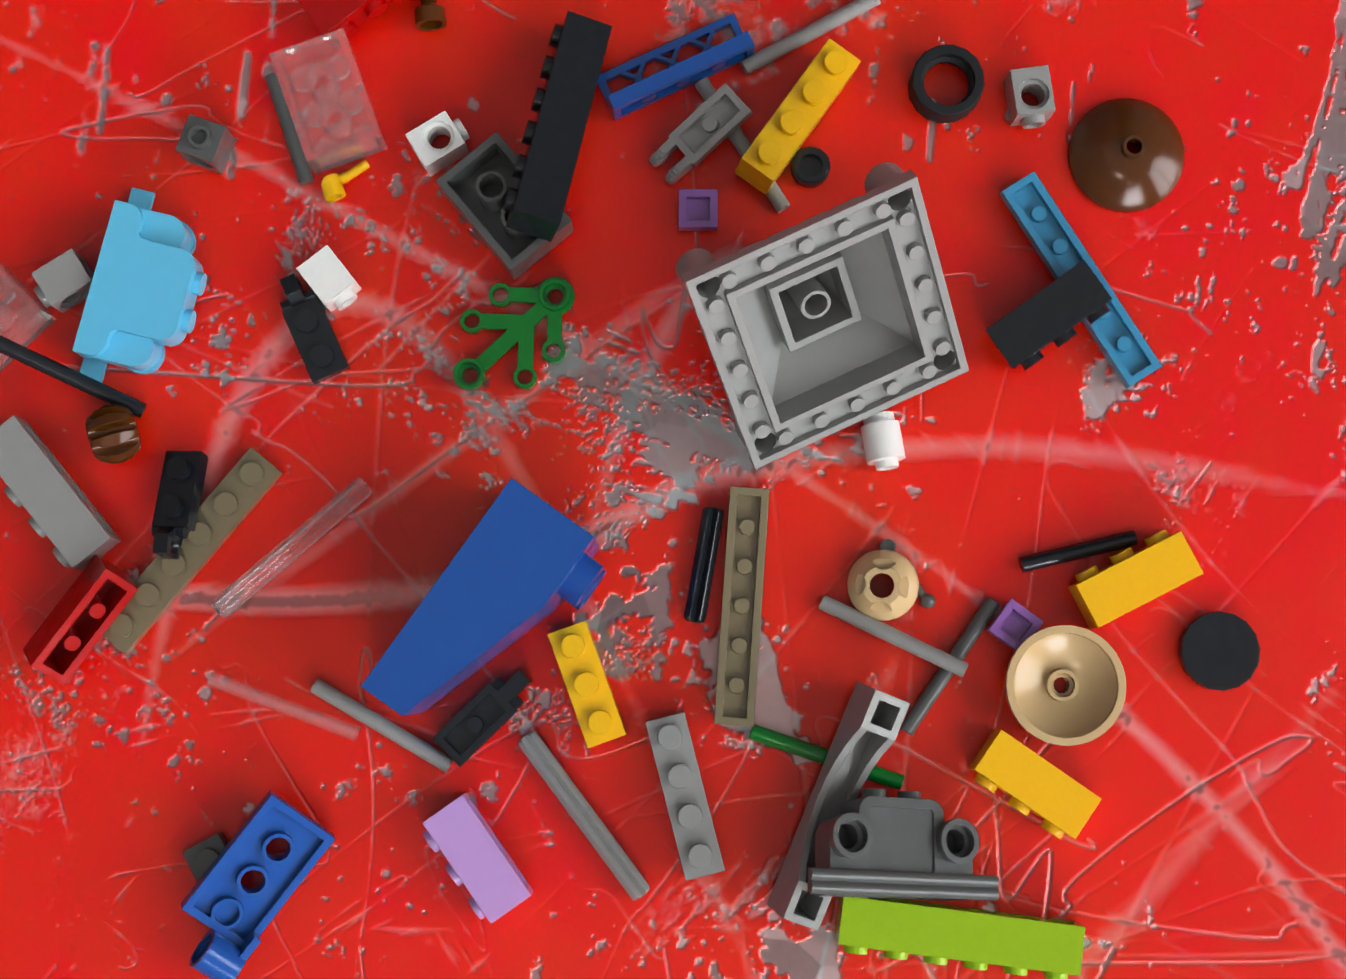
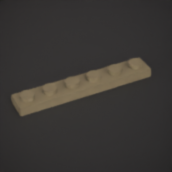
M250 447L199 507L195 531H190L188 537L183 538L179 559H163L157 555L134 582L138 587V591L103 636L124 654H129L284 473L254 448Z
M730 486L714 724L754 727L770 489Z

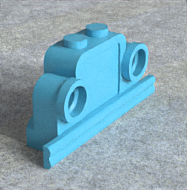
M133 187L128 203L118 200L114 201L72 349L73 352L84 357L80 373L103 383L108 364L128 368L137 374L143 375L158 370L165 359L164 346L173 347L181 344L187 333L190 334L193 331L197 317L196 311H194L197 295L202 296L207 283V274L203 273L202 264L192 255L196 248V236L193 230L186 223L172 215L152 211L156 194Z

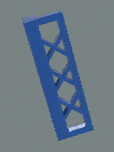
M734 13L600 74L597 85L616 121L683 90L703 78L711 77L739 64L743 59L753 55L754 43L748 31L742 32ZM730 27L734 35L733 38L716 46L711 45L715 33ZM708 37L706 43L700 41ZM692 46L703 50V52L682 62L676 61L680 49ZM673 53L672 59L665 57ZM654 61L669 66L647 78L642 77L646 65ZM639 69L637 75L630 73ZM619 77L634 82V84L614 93H611L607 83Z

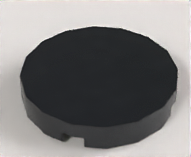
M1212 612L1200 615L1188 625L1187 629H1184L1179 639L1178 656L1182 669L1196 684L1205 689L1225 691L1237 688L1251 678L1259 663L1260 647L1255 632L1246 621L1231 613Z

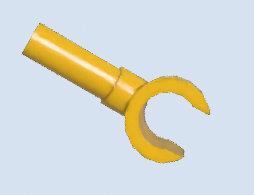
M363 160L339 175L330 174L325 176L321 183L325 200L328 203H332L344 198L346 192L343 184L348 183L369 169L368 162Z

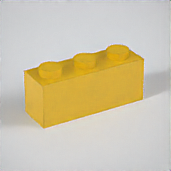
M1166 529L1161 530L1144 539L1147 544L1146 547L1136 552H1133L1131 547L1126 548L1109 557L1113 564L1099 571L1097 565H1094L1075 575L1078 582L1070 585L1068 589L1090 629L1099 628L1204 574L1181 531L1168 534Z
M583 621L547 634L588 749L626 735L625 726L588 623Z
M1001 729L993 730L968 767L977 773L974 778L975 782L993 794L997 788L1010 796L1007 801L1008 805L1026 817L1032 811L1043 819L1040 827L1058 839H1061L1064 834L1076 839L1102 800L1099 796Z

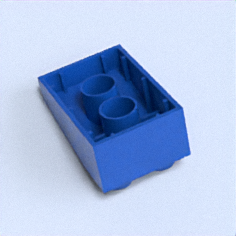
M511 478L362 683L361 687L401 716L424 713L551 615L563 599L578 610L583 607L607 572L602 564L593 559L599 550L594 536Z

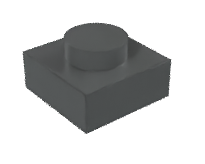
M222 832L183 852L197 882L228 844Z

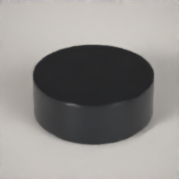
M805 147L799 150L793 157L791 164L793 179L799 185L806 188H814L821 185L827 179L830 171L828 156L824 151L816 147Z

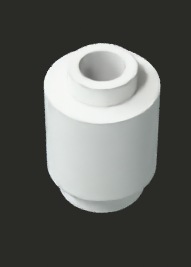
M882 411L864 419L861 434L867 465H875L876 471L898 468V461L905 459L906 456L899 420H895L894 412Z

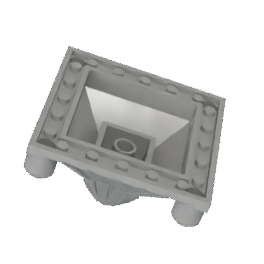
M880 163L867 174L864 182L866 194L850 199L829 211L817 214L796 226L784 229L763 241L751 244L719 260H715L711 252L695 248L682 254L677 261L675 268L676 276L689 295L733 412L735 431L743 442L755 469L969 371L918 178L911 170L903 172L894 163Z

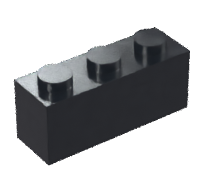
M1083 260L985 331L1013 369L1021 365L1026 371L1044 358L1041 350L1053 342L1057 347H1060L1077 335L1074 327L1087 319L1092 324L1107 314L1110 309L1106 304L1112 301V297L1085 260Z

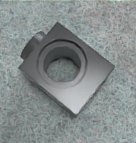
M189 114L175 150L187 163L223 175L236 139L227 127Z

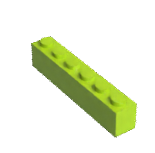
M839 897L834 939L838 945H844V952L851 954L867 955L868 949L884 950L883 956L890 959L907 960L908 954L924 956L923 962L935 965H947L948 959L964 961L963 967L974 970L986 971L988 964L1004 966L1003 972L1013 975L1027 976L1028 969L1044 971L1043 977L1047 979H1068V975H1081L1086 927L1075 921L906 899Z

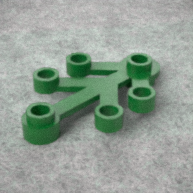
M560 277L547 278L538 288L509 287L504 283L494 284L490 288L489 299L497 308H506L511 302L535 304L524 315L486 314L474 309L466 310L461 315L460 324L468 334L475 335L482 330H506L476 359L465 358L455 365L453 378L461 389L465 391L478 390L485 382V372L517 343L518 365L514 371L513 380L521 390L532 389L537 383V374L533 369L535 326L546 316L547 341L542 346V355L551 364L560 363L565 358L566 350L562 343L563 314L572 308L575 301V293L571 284ZM501 289L507 291L508 297L505 301L498 302L494 300L496 291ZM551 292H561L563 295L562 300L556 304L551 303L548 300ZM469 316H477L479 324L475 328H468L465 325L466 319ZM549 346H559L561 348L560 355L555 358L549 357L546 354ZM467 370H475L477 372V379L472 383H467L463 379V375ZM528 371L532 374L533 377L530 383L521 384L518 381V376L521 372Z

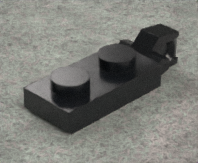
M294 273L280 279L283 290L288 298L280 303L283 310L282 314L312 382L317 384L351 369L319 297H316L312 289L304 292L298 277H295Z
M166 451L152 521V536H154L153 553L163 559H179L183 538H187L190 531H195L208 464V456L201 451Z
M521 669L506 683L500 677L493 683L489 682L433 737V740L461 767L518 711V708L524 703L518 694L532 680Z

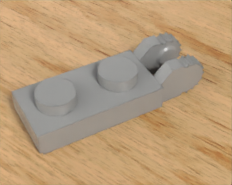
M725 83L668 135L669 139L652 154L649 162L654 167L662 165L679 148L685 157L673 166L665 176V180L670 185L675 184L690 171L693 165L696 167L753 113Z

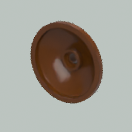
M1114 99L1091 109L1077 124L1069 142V168L1073 180L1081 192L1098 206L1115 212H1138L1158 204L1174 189L1180 179L1184 166V145L1176 125L1156 106L1138 99ZM1127 143L1136 144L1138 153L1129 152Z

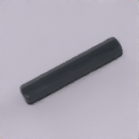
M705 507L702 512L684 614L685 620L689 622L703 623L705 621L724 515L723 510L718 508Z

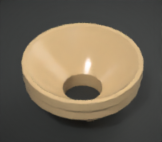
M886 549L874 550L866 553L854 563L848 575L847 590L852 604L858 611L879 621H890L901 617L914 605L919 591V578L912 563L902 554ZM880 573L889 575L894 582L893 592L885 598L875 596L870 589L872 578Z

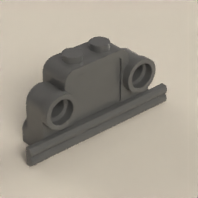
M862 789L861 798L847 800L841 806L837 817L827 818L819 824L815 836V868H808V894H811V896L909 900L996 901L999 899L998 876L973 875V858L979 850L980 841L976 828L969 821L957 818L944 822V812L941 805L935 800L921 799V792L899 791L897 792V797H886L885 789Z

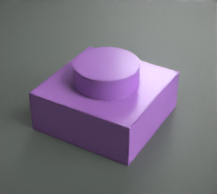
M679 189L678 231H717L718 189Z
M1011 598L1008 599L986 631L1015 651L1026 638L1038 631L1044 621Z

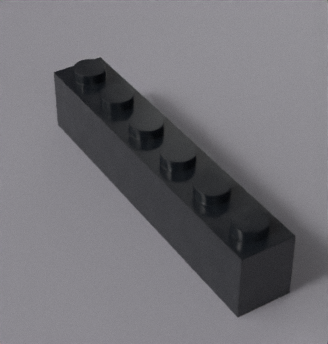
M570 11L567 12L562 25L555 23L548 46L555 48L553 56L546 55L539 77L546 80L544 89L537 87L531 105V110L537 112L535 122L528 120L521 142L528 145L525 155L519 153L512 174L513 177L519 178L516 189L509 188L503 210L509 212L506 228L549 242L552 241L561 223L612 26Z

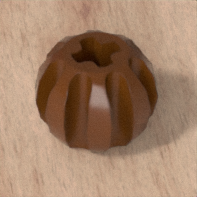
M118 404L104 405L94 410L87 417L85 427L94 456L100 461L122 463L133 458L140 450L142 443L134 414L128 407Z

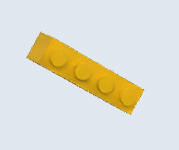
M829 38L743 155L734 173L766 195L851 79L861 60Z

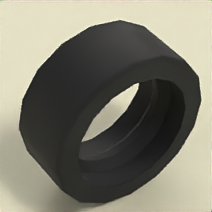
M938 45L926 51L916 62L908 83L909 98L915 110L924 118L939 124L954 123L967 117L976 107L985 85L984 71L978 59L967 49L955 45ZM948 63L957 66L966 74L969 89L961 102L955 105L944 106L935 103L927 96L924 90V78L931 67L937 64Z

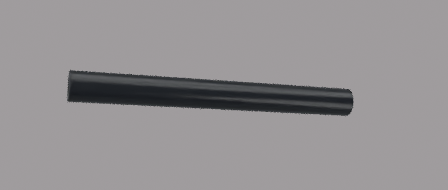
M0 335V353L111 405L118 404L128 407L139 418L142 416L147 405L146 403Z

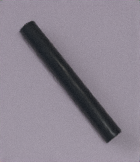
M1134 530L1019 557V564L1024 573L1138 545V540Z

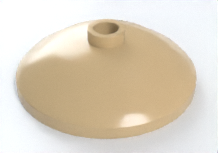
M1059 625L1035 632L1018 646L1007 667L1005 692L1012 714L1028 733L1050 744L1074 746L1100 737L1115 723L1125 702L1126 676L1117 653L1101 636L1082 627ZM1057 678H1062L1066 682V688L1061 693L1054 689V681Z

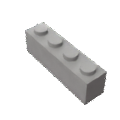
M13 415L0 425V477L7 484L4 492L18 507L23 505L32 516L28 519L29 524L41 537L48 536L55 545L52 552L63 566L84 570L96 554L102 557L122 541L26 420Z
M685 712L646 721L685 880L688 881L725 871Z

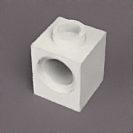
M446 111L441 112L405 134L410 146L430 177L469 154L465 141L470 137L459 118L452 121ZM439 135H446L451 138L449 144L442 149H436L431 146L433 139Z
M328 245L296 268L330 312L336 308L343 310L350 306L358 297L356 293L362 289Z

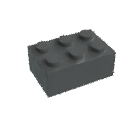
M495 132L437 179L436 183L441 194L511 277L516 280L572 234L574 228L572 220L564 211L561 223L551 242L506 228L509 212L504 211L503 206L509 188L516 189L519 178L513 177L512 174L518 156L502 137Z

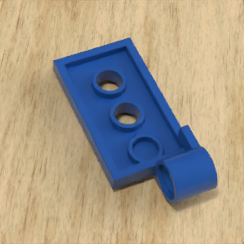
M269 791L181 902L182 910L210 927V930L195 948L190 958L189 966L209 979H236L246 960L261 943V933L335 840L334 834L272 791ZM284 838L289 842V846L283 854L273 856L267 853L266 847L272 839ZM250 870L260 871L264 875L262 882L254 888H247L241 884L242 876Z

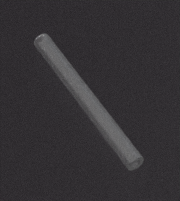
M212 671L209 676L207 685L352 741H356L360 733L361 726L227 675Z

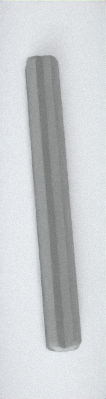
M535 731L529 732L519 740L518 746L631 899L637 900L649 891L650 887L647 881Z

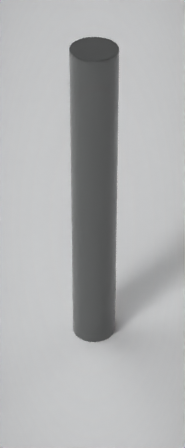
M270 73L265 76V80L299 184L301 186L311 184L315 180L280 73Z

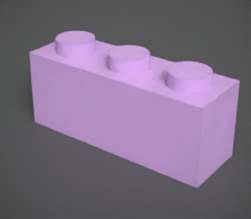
M467 793L461 795L423 822L427 829L422 833L426 842L435 853L439 850L442 851L449 862L445 866L448 874L457 886H460L462 883L472 895L468 902L481 920L486 917L492 924L530 897L534 892Z

